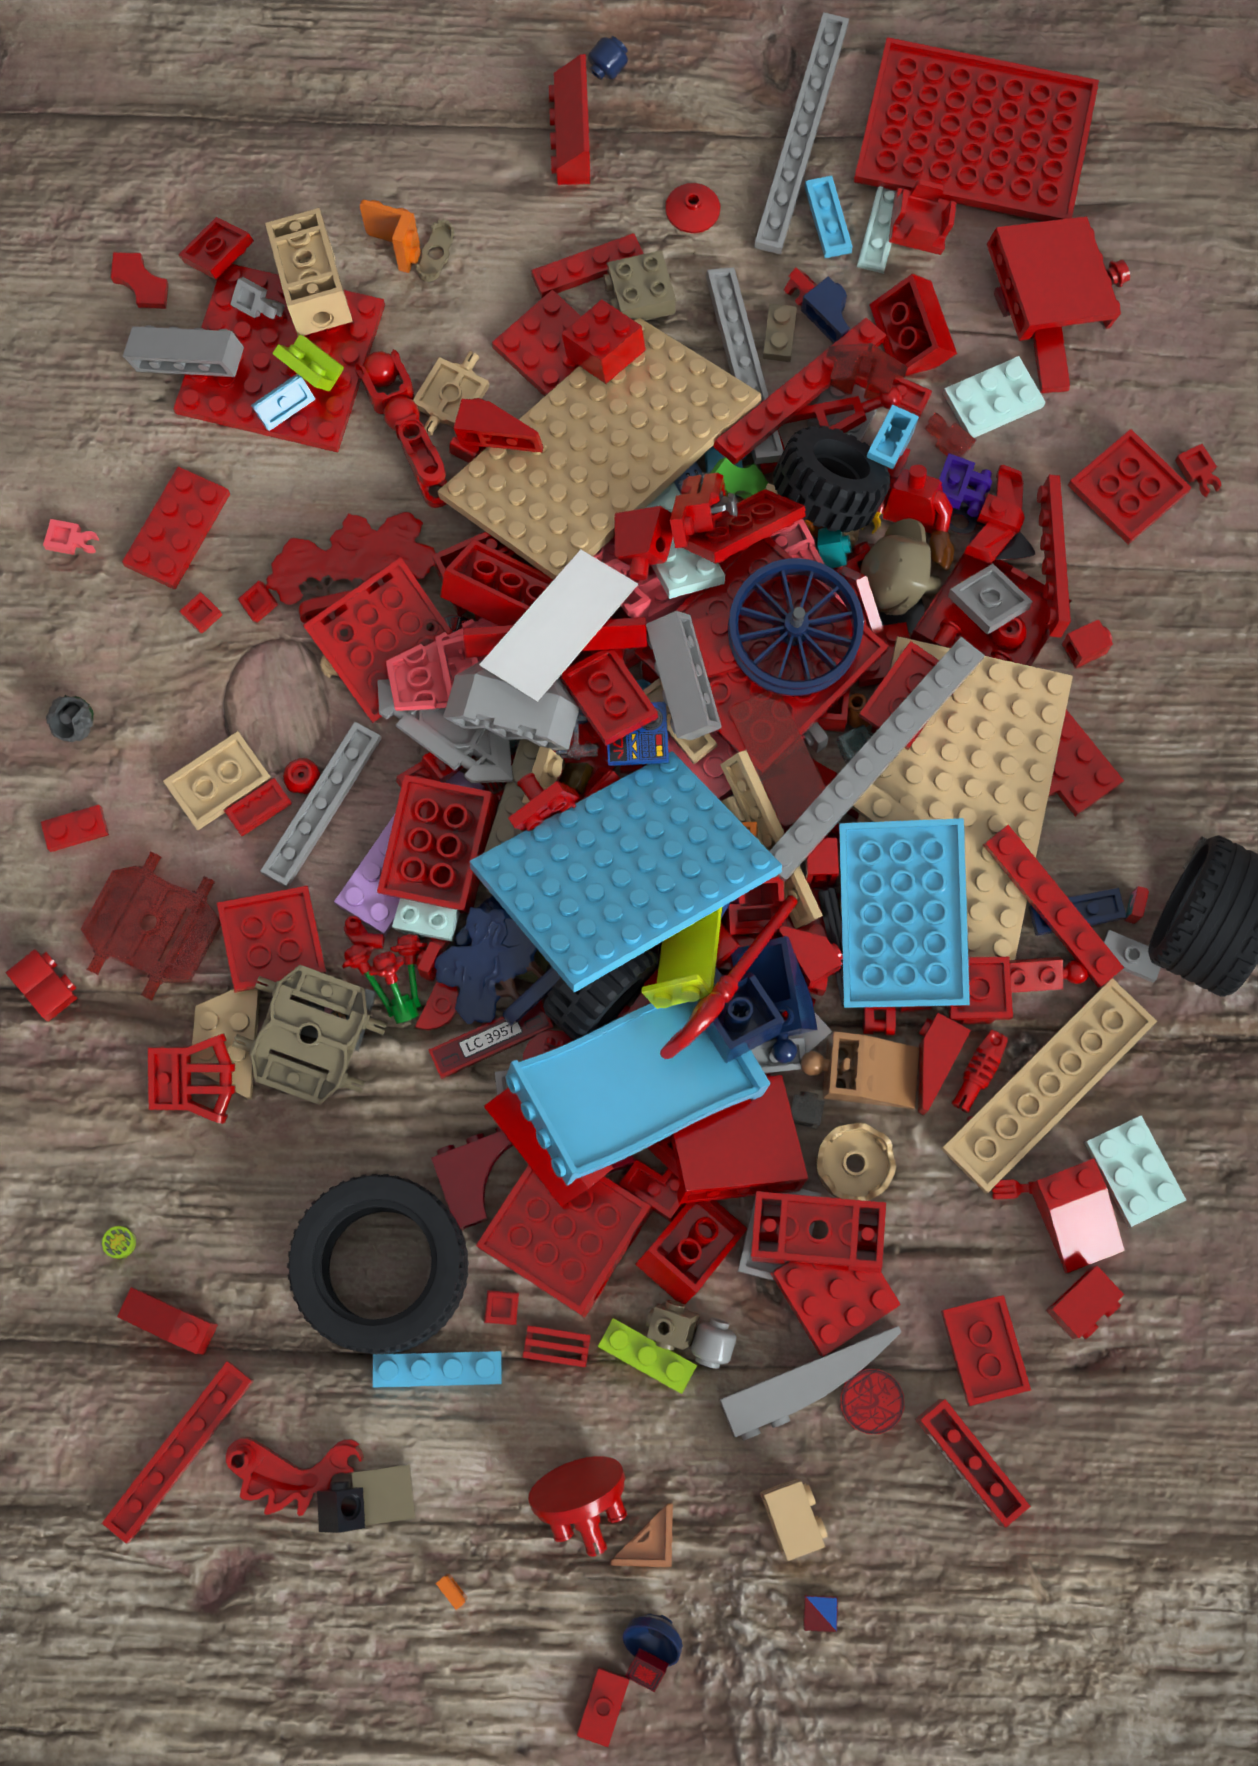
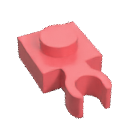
M50 519L43 546L46 550L74 555L76 547L82 548L87 553H95V548L91 545H86V543L91 539L99 541V538L92 531L81 533L79 524Z

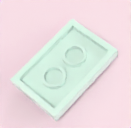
M1019 356L944 388L943 396L968 440L1043 408L1046 403Z
M1142 1115L1084 1142L1092 1159H1095L1104 1182L1128 1228L1186 1201Z

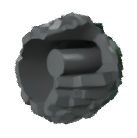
M65 695L53 700L46 720L54 737L67 742H75L88 737L93 726L94 712L92 707L81 697Z

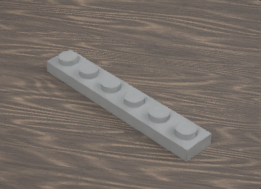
M357 722L353 723L260 872L264 876L289 888L381 741L379 734Z

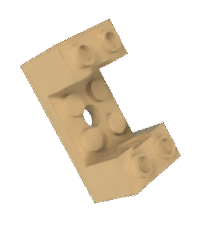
M320 208L265 223L284 297L297 335L304 336L353 322Z

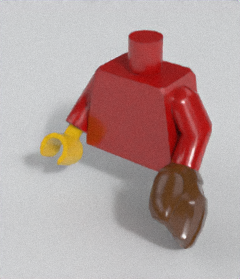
M913 465L909 470H902L898 477L890 478V488L872 519L875 525L872 534L881 526V519L879 518L881 513L883 514V519L892 522L909 518L922 523L925 532L931 533L929 547L932 561L939 563L947 571L950 569L954 557V544L951 542V535L948 532L953 508L943 492L942 482L937 478L927 476V469L923 465Z

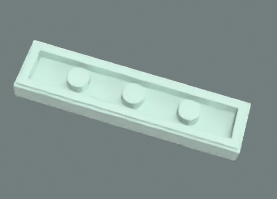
M881 186L877 189L857 264L858 268L884 274L892 244L889 242L894 194L896 192L894 190L884 189Z

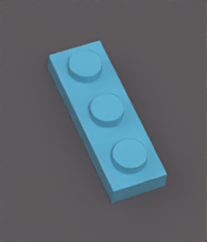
M827 176L805 181L804 188L824 258L852 253L853 246L833 177Z

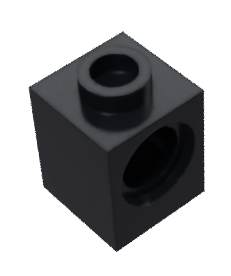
M349 1481L330 1483V1489L317 1491L319 1532L342 1533L365 1528L363 1487H350Z

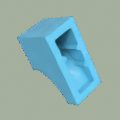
M892 404L868 451L867 458L893 469L900 456L903 455L914 433L919 416Z

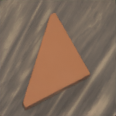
M667 1503L611 1559V1566L672 1567L673 1503Z

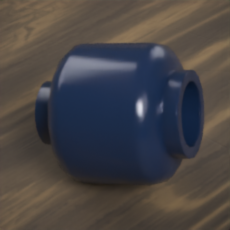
M614 36L610 38L602 37L588 54V60L592 65L589 70L600 80L603 77L610 80L615 79L628 62L627 48Z

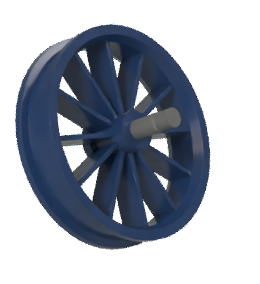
M801 558L778 560L761 567L751 574L736 593L728 623L729 645L740 669L760 687L782 695H809L834 684L847 672L853 663L863 636L864 619L862 607L855 591L847 580L825 564ZM786 575L808 576L809 580L801 605L794 609ZM776 577L781 578L789 613L762 588L761 584ZM812 578L825 583L833 589L810 611L805 612L803 606ZM755 590L781 618L742 606L749 595ZM836 594L840 596L848 610L845 613L809 620ZM739 615L778 627L739 635ZM851 619L852 637L850 640L812 627ZM780 635L754 661L750 659L742 645V642ZM810 636L848 647L849 649L843 659L836 665ZM784 642L788 647L779 675L775 677L763 671L757 665ZM804 642L831 669L830 671L819 677L810 678L802 645ZM791 646H797L805 680L781 679Z

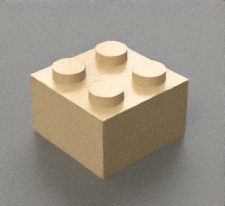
M795 1478L760 1491L780 1551L787 1561L825 1547L823 1538L828 1537L821 1517L814 1516L811 1506L815 1505L816 1502L809 1485H806V1483L802 1484V1481Z

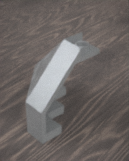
M483 660L455 675L443 718L464 729L485 728L506 740L528 739L540 747H547L552 750L569 749L580 708L560 678L554 682L537 702L480 666L479 664Z

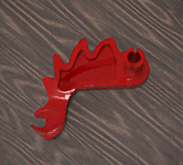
M241 1437L228 1447L226 1463L233 1473L243 1479L239 1496L241 1499L252 1501L269 1495L268 1503L264 1510L265 1515L278 1512L294 1499H297L298 1516H303L314 1494H317V1491L330 1489V1483L335 1474H346L354 1471V1467L348 1464V1457L350 1455H356L359 1462L363 1460L364 1456L362 1450L357 1446L359 1445L357 1441L344 1439L335 1444L316 1465L311 1468L302 1469L257 1440L250 1437Z

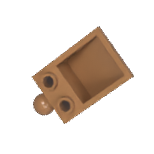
M834 1031L827 1038L825 1059L816 1051H809L801 1058L800 1065L805 1074L816 1076L825 1071L823 1099L915 1109L919 1047L867 1035ZM839 1050L845 1052L846 1058L844 1060L838 1059ZM836 1080L841 1081L844 1088H836Z

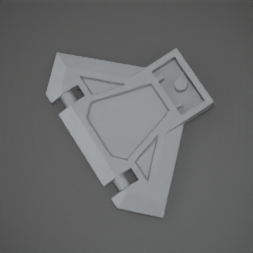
M389 679L378 680L379 714L387 720L392 716H396L400 719L396 724L398 729L453 770L462 765L468 770L464 774V778L471 783L513 782L509 740L485 728L464 729L443 718L445 709L396 711ZM472 756H475V757H476L477 759H479V760H478V761H475V760L472 759L471 757H472Z

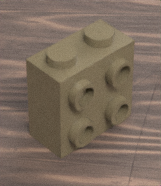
M662 250L607 262V274L603 275L606 291L612 292L611 306L632 320L641 318L645 321L675 314L676 298Z

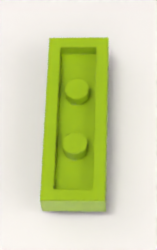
M614 1318L598 1345L602 1350L680 1394L685 1390L697 1367L696 1364L673 1351L658 1347L655 1341Z

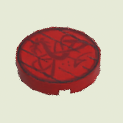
M864 1369L844 1383L840 1395V1409L845 1420L855 1430L865 1434H882L891 1430L900 1421L904 1411V1394L900 1384L889 1373L879 1369Z

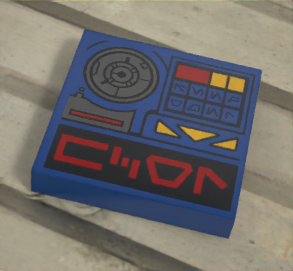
M651 702L658 711V718L607 745L608 766L669 763L665 702Z

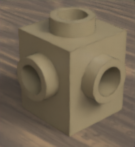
M667 1300L650 1310L646 1320V1327L649 1328L647 1338L655 1340L658 1347L668 1350H674L675 1347L683 1350L692 1344L700 1314L686 1310L685 1305L681 1302Z

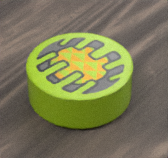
M122 1226L112 1227L103 1236V1250L112 1258H126L136 1247V1237L128 1228Z

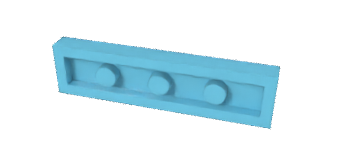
M502 1351L373 1354L374 1388L502 1384Z

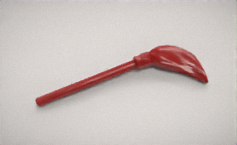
M787 896L730 973L721 976L719 982L714 986L712 993L698 1002L684 1027L660 1050L662 1058H673L677 1053L689 1046L720 1015L725 1003L729 1002L738 990L740 979L797 905L796 897Z

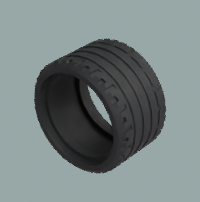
M1220 835L1208 838L1201 845L1178 880L1157 922L1148 948L1150 960L1153 964L1166 968L1167 971L1175 975H1181V978L1189 982H1195V985L1208 989L1209 992L1220 997L1233 994L1244 984L1258 964L1257 853L1246 850L1243 846L1232 843L1231 840Z

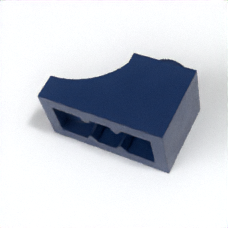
M828 276L803 296L801 311L834 344L849 332L850 327L842 316L847 294L839 283H835Z

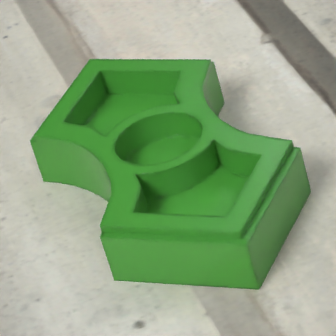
M727 457L720 459L710 472L719 473L724 476L727 497L728 493H733L746 499L766 489L769 483L755 463L745 468H740L732 464Z

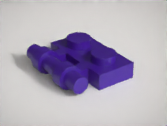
M948 453L939 480L942 482L943 492L953 508L959 510L961 503H966L969 507L967 513L971 517H976L985 503V494L990 491L992 472L988 469L982 470L981 473L973 471L975 462ZM967 486H973L975 491L968 489Z

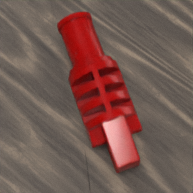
M991 1030L975 1050L962 1074L964 1082L951 1102L954 1107L959 1109L966 1098L961 1111L965 1113L970 1112L980 1090L988 1087L1002 1062L1001 1059L1008 1042L1006 1036Z

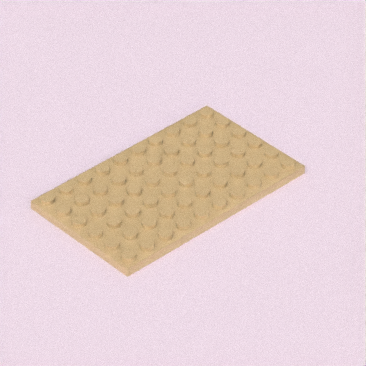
M635 319L634 321L642 326L646 350L607 384L579 366L519 419L539 433L544 447L543 453L487 447L437 492L441 500L554 580L580 549L594 556L615 536V513L646 508L714 445L718 437L754 409L762 401L761 393L643 319Z
M897 637L890 669L910 641L939 661L950 648ZM984 656L979 665L930 718L908 750L904 748L873 784L921 820L964 818L968 957H1009L1010 960H1015L1027 899L985 849L983 844L1009 824L1036 858L1073 676ZM858 813L856 823L870 822ZM840 896L839 907H840L841 916H842L841 896Z

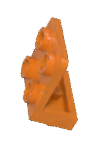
M362 200L360 210L366 233L369 236L392 242L398 270L409 273L413 263L416 264L420 256V242L414 213L404 208H393L383 205L376 200Z

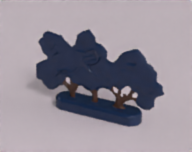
M470 907L465 929L472 938L471 946H451L437 956L434 965L437 970L436 981L449 987L458 986L460 988L455 1010L467 1024H472L474 1021L491 1023L495 1017L496 1003L500 997H511L514 1002L503 1012V1018L510 1026H513L549 994L561 977L553 967L545 973L535 963L534 955L538 949L505 909H493L489 913L481 908ZM533 971L539 979L520 995L516 990L513 979L516 975ZM500 983L505 989L499 991L496 989L495 984Z

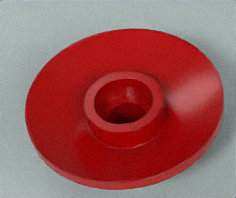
M687 183L675 188L668 196L666 215L670 223L678 230L686 233H700L711 228L718 220L720 202L715 192L709 187L698 183Z

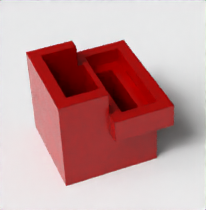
M775 876L731 901L721 918V923L731 935L760 933L785 901L784 881ZM786 920L783 922L780 928L786 926Z

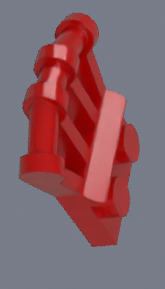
M224 1033L190 1047L148 1048L149 1110H188L211 1121L222 1124L226 1123L228 1117L226 1111L232 1094L236 1093V1086L232 1084V1072L235 1071V1063H232L224 1043L227 1041ZM213 1047L218 1063H191L192 1054ZM191 1072H219L220 1085H191ZM192 1094H219L214 1109L192 1101Z

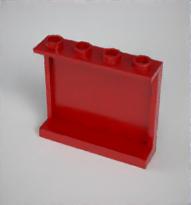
M1087 216L996 227L987 242V247L1019 341L1029 340L1034 332L1039 329L1103 321L1105 328L1110 329L1121 314L1120 303L1116 300L1111 278L1106 272L1103 255L1098 249L1095 233L1089 224Z
M765 1073L771 1084L763 1096L755 1100L748 1099L732 1105L670 1135L681 1182L676 1192L679 1204L756 1196V1191L787 1193L801 1190L808 1180V1175L782 1075L771 1076Z

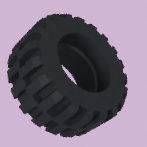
M809 426L795 432L790 437L774 469L773 482L775 490H777L779 495L805 506L806 517L802 518L803 520L807 519L813 522L812 525L819 528L821 526L826 527L829 531L841 530V532H850L862 529L872 521L890 488V475L886 466L867 458L870 446L865 442L862 443L857 440V437L852 434L847 435L842 430L836 428L834 430L829 429L828 426H820L818 428L816 426Z
M649 949L575 993L560 978L544 1001L545 1014L573 1041L609 1024L635 998L642 987H644V983L654 974L655 969L658 967L657 956Z

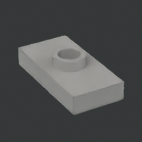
M1108 930L1103 942L1124 966L1123 971L1152 983L1155 982L1161 967L1151 962L1148 953L1149 946Z

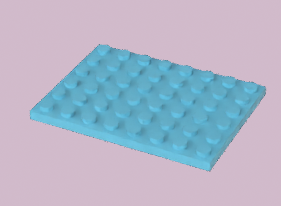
M673 751L669 753V763L647 764L575 803V808L571 807L561 814L557 813L544 820L533 830H526L469 861L470 869L574 993L782 872V864Z

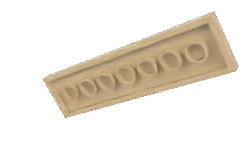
M1113 978L1110 979L941 1149L985 1194L989 1193L1140 1040L1157 1020Z

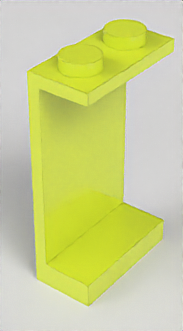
M722 907L662 941L657 984L644 986L641 990V993L656 1009L668 1008L686 1002H695L712 993Z

